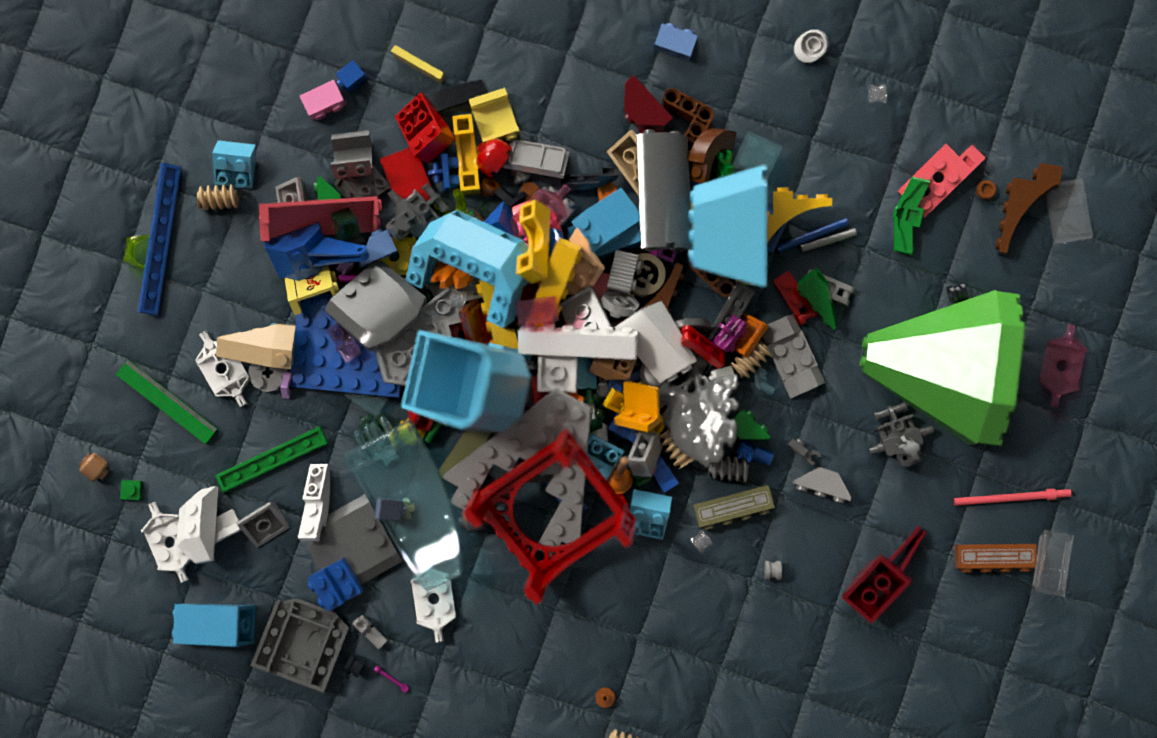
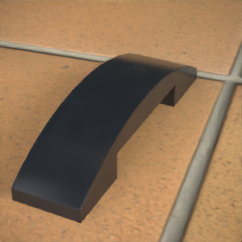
M476 80L452 86L425 97L439 113L470 103L469 99L484 95L486 91L482 80Z
M599 166V173L564 175V178L542 175V182L567 190L593 189L618 179L619 168L617 166Z

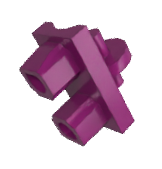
M732 315L725 325L722 323L718 325L722 330L712 342L725 352H733L736 348V340L739 337H745L748 333L746 328L748 324Z

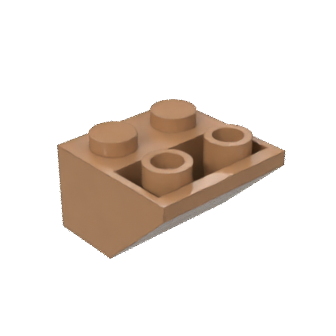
M638 356L635 359L594 357L588 372L606 380L629 379Z

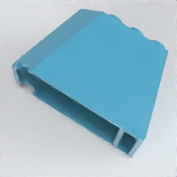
M759 166L694 186V191L690 193L693 210H689V222L693 223V230L689 231V242L693 243V250L689 251V261L693 262L694 267L759 286H767L766 181H763V175H767V166Z
M418 330L401 408L461 428L505 432L522 417L531 377L523 355L483 343Z

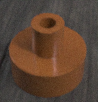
M485 177L480 184L483 190L481 194L484 197L489 195L495 196L494 192L500 187L499 183L493 178Z
M603 687L596 692L595 699L599 706L607 708L614 703L615 695L610 688Z

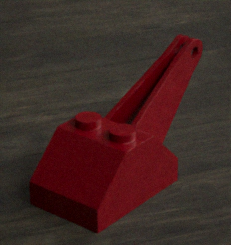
M634 75L625 82L624 111L626 114L624 117L631 124L634 122L637 124L639 134L644 133V130L664 132V126L673 117Z
M919 525L888 558L881 553L868 562L842 594V599L871 624L911 583V578L903 571L920 541L925 536L926 531L923 530L916 537L897 566L892 561L918 534L921 529Z

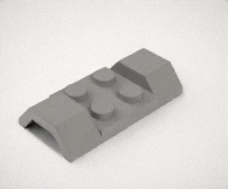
M794 314L768 324L769 327L762 338L772 354L771 358L790 399L825 384L818 364Z

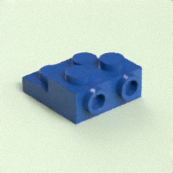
M345 557L320 569L308 578L309 589L312 592H316L319 597V606L325 608L327 612L364 591Z

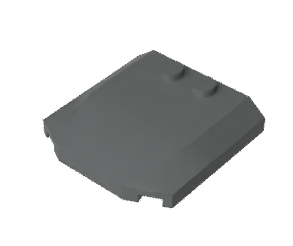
M381 260L372 262L329 300L325 312L371 352L374 351L373 348L391 345L421 317V310L423 305L427 303V299Z
M367 494L328 514L326 527H322L319 541H307V549L319 570L345 557L360 585L404 561L381 520L375 518L376 510Z
M301 599L276 601L250 666L325 693L349 627L334 611L330 610L327 612L325 608Z

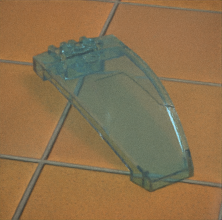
M383 416L380 418V421L386 432L382 433L376 422L370 423L371 428L369 425L363 427L369 439L368 441L364 440L358 430L354 431V436L359 446L345 452L342 458L349 471L353 472L375 512L378 498L404 500L403 505H407L405 517L402 516L401 520L380 519V521L413 571V578L426 591H429L462 574L460 543L452 505L440 472L412 420L410 419L392 428L387 418Z

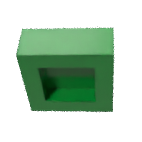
M121 480L120 499L141 500L142 481Z

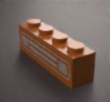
M1036 544L954 545L955 568H961V572H973V568H980V572H992V568H1000V572H1012L1011 568H1019V571H1031V568H1037Z

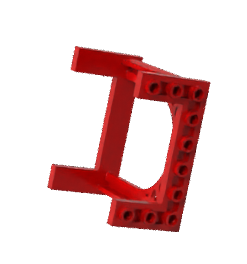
M567 428L560 432L557 440L484 489L479 487L474 490L463 512L466 521L475 528L480 526L484 519L488 524H491L495 528L497 536L506 542L508 550L517 556L520 565L528 570L530 574L524 588L525 595L535 604L542 601L546 587L560 572L616 535L625 547L631 544L637 519ZM574 460L615 514L568 544L548 546L537 543L527 537L516 523L513 513L515 495L525 482L556 461H559L565 469ZM507 493L510 495L509 499L505 497ZM503 502L507 504L508 509L504 511L498 510L495 503ZM507 515L510 520L507 521L506 518L503 516ZM527 544L532 546V551L526 546ZM538 549L544 551L545 558L542 561H538L535 557V552ZM550 551H553V552H555L556 554L551 555L552 558L549 559V557H550V553H549V552H550Z

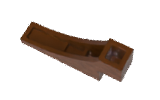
M1039 163L1038 167L1034 168L1032 179L1035 181L1013 177L1011 183H1007L1005 194H1009L1008 201L1003 203L1002 212L1005 213L1004 220H1000L998 231H1002L1001 238L996 240L995 249H998L997 255L1005 256L1007 254L1012 234L1026 211L1052 189H1058L1063 170L1062 166Z
M676 263L663 288L640 310L662 301L670 313L672 307L668 305L670 300H675L678 289L675 288L677 281L682 282L685 271H682L683 265ZM626 317L618 322L613 321L611 325L613 330H616L615 327L630 317Z

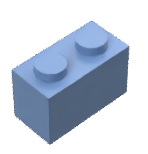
M662 23L654 44V50L690 61L698 35H695L693 31L684 29V31L677 29V26L671 23Z

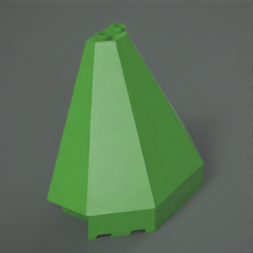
M994 290L869 333L862 341V348L865 349L864 356H861L859 364L862 367V373L967 445L985 443L1001 446L1003 432L1006 433L1010 422L1009 412H1013L1016 402L1025 329L1024 322H1021L1023 312L1022 306L1019 305L1020 294Z

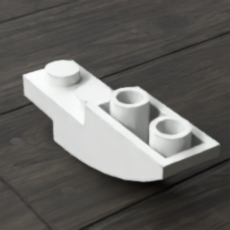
M310 464L303 500L306 503L298 536L301 541H319L321 529L326 527L330 499V471L328 464Z

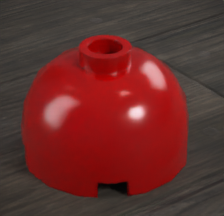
M491 139L486 143L481 142L476 149V152H478L476 164L479 170L489 178L493 177L491 173L493 171L497 173L509 157L507 151L508 149L511 151L512 147L500 139Z

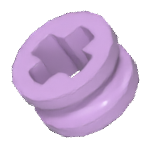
M353 262L340 263L336 270L338 272L341 271V275H347L355 264Z

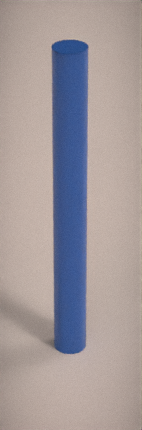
M847 218L777 245L776 250L778 253L848 226L849 222Z

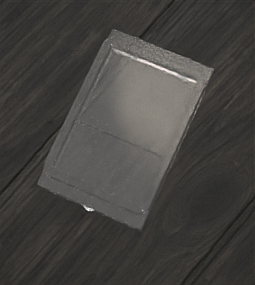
M1083 179L1062 181L1058 189H1052L1045 194L1054 244L1084 241L1093 238Z
M1044 530V534H1041L1033 580L1035 592L1065 597L1073 535L1054 532L1053 530Z

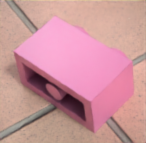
M334 80L300 95L311 120H320L331 111L337 112L346 105Z

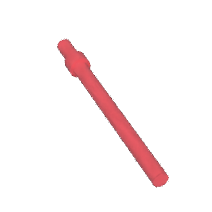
M1046 489V491L954 498V505L1047 499V501L1056 500V498L1071 497V490Z

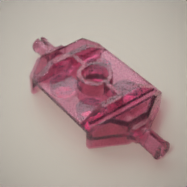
M566 184L558 192L539 188L526 203L537 200L549 208L550 228H555L567 217L562 200L571 189ZM519 209L511 217L510 222L515 234L514 236L529 244L527 233L519 223Z
M1067 324L1066 335L1047 341L1039 383L1043 388L1053 395L1050 406L1059 408L1060 397L1063 394L1079 390L1078 383L1084 354L1088 350L1074 338L1076 325ZM1059 361L1064 362L1066 365V369L1063 372L1057 369Z

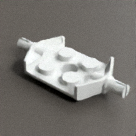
M207 331L200 333L199 336L204 342V347L197 356L196 362L216 397L235 398L239 406L243 407L247 402L242 395V391L250 379L241 361L217 357V341L211 340ZM220 363H224L227 367L226 372L223 374H219L217 371V366Z
M156 502L148 504L152 518L141 532H144L158 565L157 570L175 571L181 583L189 580L184 569H186L185 566L191 559L176 546L179 515L163 514L159 511ZM167 537H172L175 540V544L171 548L165 544Z
M431 556L423 557L424 571L411 580L417 624L433 629L435 642H439V639L441 642L444 641L442 635L443 626L456 617L450 574L435 570L432 567ZM431 593L438 594L439 602L437 604L429 602V595Z

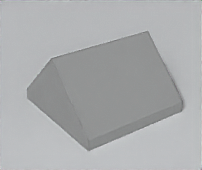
M295 177L275 187L278 203L308 201L305 182L301 177Z
M275 502L267 503L237 522L240 529L257 548L290 528Z

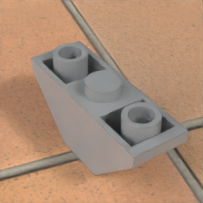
M818 467L793 480L792 484L797 485L796 489L807 492L810 489L815 491L814 495L823 498L829 495L834 497L833 501L843 504L845 501H851V496L837 472Z

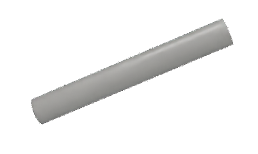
M854 228L802 244L800 248L802 252L857 236V232Z

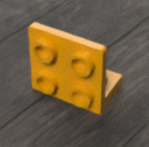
M630 381L624 382L625 410L614 417L615 425L649 432L659 425V388Z

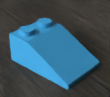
M620 188L585 210L571 222L589 241L593 253L600 254L640 223V212L623 188Z

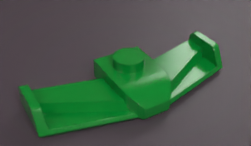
M912 176L901 199L894 208L895 252L913 255V226L921 228L925 209L918 206L931 180Z

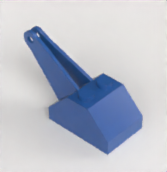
M319 222L270 239V241H264L265 249L278 276L297 281L317 275L325 265L362 262L369 258V253L364 245L325 237Z

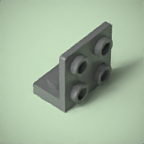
M373 164V175L340 178L333 185L343 198L379 196L391 188Z

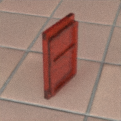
M473 299L458 312L466 340L488 345L490 340H492L491 332H487L485 324L487 319L485 314H483L481 303H478L477 299Z

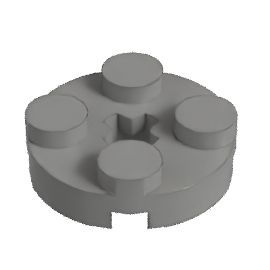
M611 290L604 292L600 303L602 307L610 311L612 317H631L638 312L639 303L632 296L627 295L624 297L620 295L621 293Z
M251 363L249 379L257 389L264 392H274L280 389L284 373L288 372V369ZM266 368L273 371L270 378L263 374Z

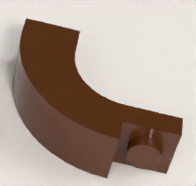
M711 128L704 131L697 138L688 158V161L692 162L689 176L690 181L703 184L709 182L715 156L722 149L733 151L737 132Z

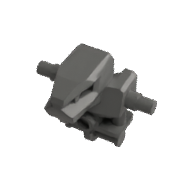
M429 182L421 188L431 198L427 202L416 189L406 199H402L394 190L387 194L395 204L392 211L396 216L386 224V229L396 240H402L410 232L414 237H420L428 225L439 218L430 207L433 202L441 210V213L449 208L440 198L441 195L432 189Z
M905 402L893 407L887 406L885 410L873 413L876 422L885 417H889L890 422L875 427V430H878L881 441L876 446L868 448L870 455L882 452L887 457L896 455L899 466L903 468L923 461L919 445L923 444L924 437L934 433L932 425L926 428H916L912 419L914 417L913 414L897 419L896 413L904 410L907 411Z

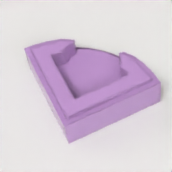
M291 372L284 373L280 386L282 398L289 399L292 390L289 389L292 379Z

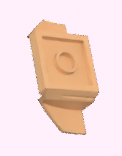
M578 228L575 229L569 241L582 246L580 253H583L580 263H575L573 270L576 273L572 282L568 281L566 288L569 291L567 295H575L590 285L593 287L605 269L597 255L591 250L589 241Z

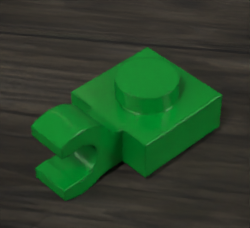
M726 150L724 158L723 153L720 151L716 155L718 160L717 179L734 174V166L731 165L733 153L729 150Z

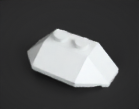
M217 486L201 489L179 509L176 546L196 564L213 561L218 499Z

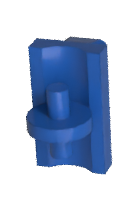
M441 154V169H439L438 163H434L433 170L428 171V176L434 177V183H440V176L442 177L443 192L460 185L459 175L449 176V169H458V158L448 157L447 154Z

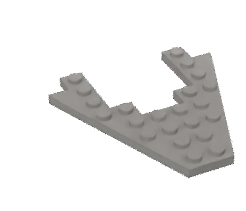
M474 277V280L468 286L456 289L455 285L449 286L422 307L420 319L391 345L385 347L381 345L374 348L384 383L406 386L418 330L452 337L449 326L467 321L462 303L483 298V295H478L476 287L477 284H480L479 278Z
M554 389L524 412L522 417L505 432H498L444 474L443 479L458 486L450 503L465 510L474 490L481 487L493 464L509 472L513 469L519 457L527 460L557 440L560 432L566 428L587 454L591 407L558 389ZM574 460L565 469L559 461L544 469L553 474L545 491L562 501L538 542L540 544L559 546L561 542L568 544L581 536L585 474ZM553 551L549 552L550 556L555 554Z

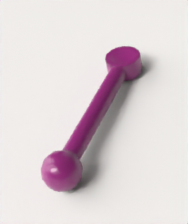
M380 666L374 667L375 673H380L398 685L402 692L408 691L409 686L407 684L400 683L382 671Z

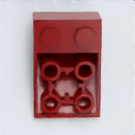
M422 92L395 116L413 155L428 164L455 140L449 126Z

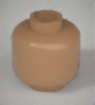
M88 453L79 464L80 473L91 481H96L98 478L102 480L109 472L106 469L108 462L97 453H92L91 455Z

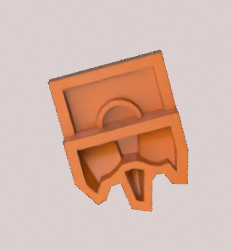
M438 260L431 278V282L436 283L440 281L439 288L446 289L451 285H455L456 289L468 286L474 280V276Z

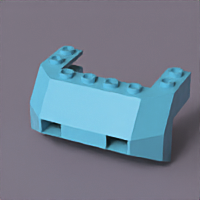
M455 210L431 222L415 243L411 252L406 281L420 289L424 287V282L432 283L431 278L438 260L494 285L495 289L487 321L504 328L515 321L523 287L530 283L517 275V257L527 253L529 247L523 240Z

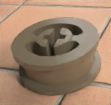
M640 253L637 255H639L638 260L641 261L639 272L635 273V277L640 276L641 271H644L645 274L651 272L652 269L643 264L648 263L656 269L658 278L655 284L650 283L653 273L649 274L646 279L644 277L637 278V283L644 285V288L635 285L634 291L630 290V293L638 297H649L657 293L662 287L666 275L665 268L656 256Z

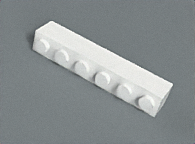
M524 324L518 330V353L635 359L638 354V331H633L631 328L613 330L611 327H603L600 330L594 329L591 326H584L582 329H578L571 325L555 328V325L550 324L543 325V327H535V324Z

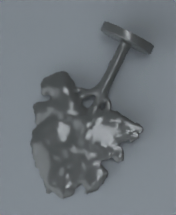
M689 318L675 321L680 333L685 325L693 327L703 336L711 330L710 321L707 319ZM691 349L697 361L691 365L692 369L690 370L688 380L678 386L674 383L664 382L659 388V406L662 409L664 405H667V409L661 417L663 418V424L667 426L668 430H671L670 437L673 439L674 446L678 447L687 457H692L705 467H708L709 463H718L723 456V443L726 442L732 446L736 439V422L734 420H727L726 416L729 414L730 409L736 410L739 406L734 398L729 399L732 390H736L739 382H737L738 376L734 374L713 378L709 381L706 376L700 373L697 354ZM694 381L695 392L689 393L688 386Z

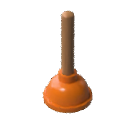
M625 457L621 458L619 465L615 466L607 479L618 495L626 493L632 484L631 473L626 468L628 459Z

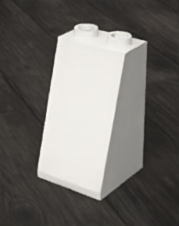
M662 301L640 310L615 327L616 330L631 328L633 331H638L637 356L659 383L665 380L668 382L673 381L679 377L677 373L680 371L682 374L692 369L691 365L697 361L691 349L681 345V338L683 336Z

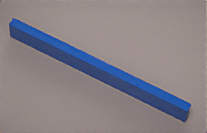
M161 163L137 313L158 316L181 172L180 166Z

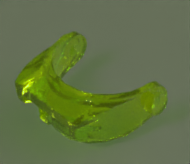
M455 189L453 191L456 200L455 210L467 214L466 199L459 189ZM435 203L433 204L434 208L436 209L440 217L451 213L448 210L441 213V210L438 208V206Z
M150 234L126 238L124 262L144 270L145 265L138 264L134 258V248L141 240L149 239Z

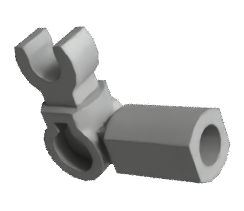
M361 615L353 622V625L362 634L366 633L365 636L377 649H380L388 641L375 626L371 627L372 623L364 615Z

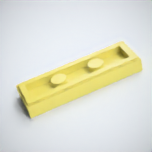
M398 46L392 48L391 53L395 58L442 84L445 79L443 72Z

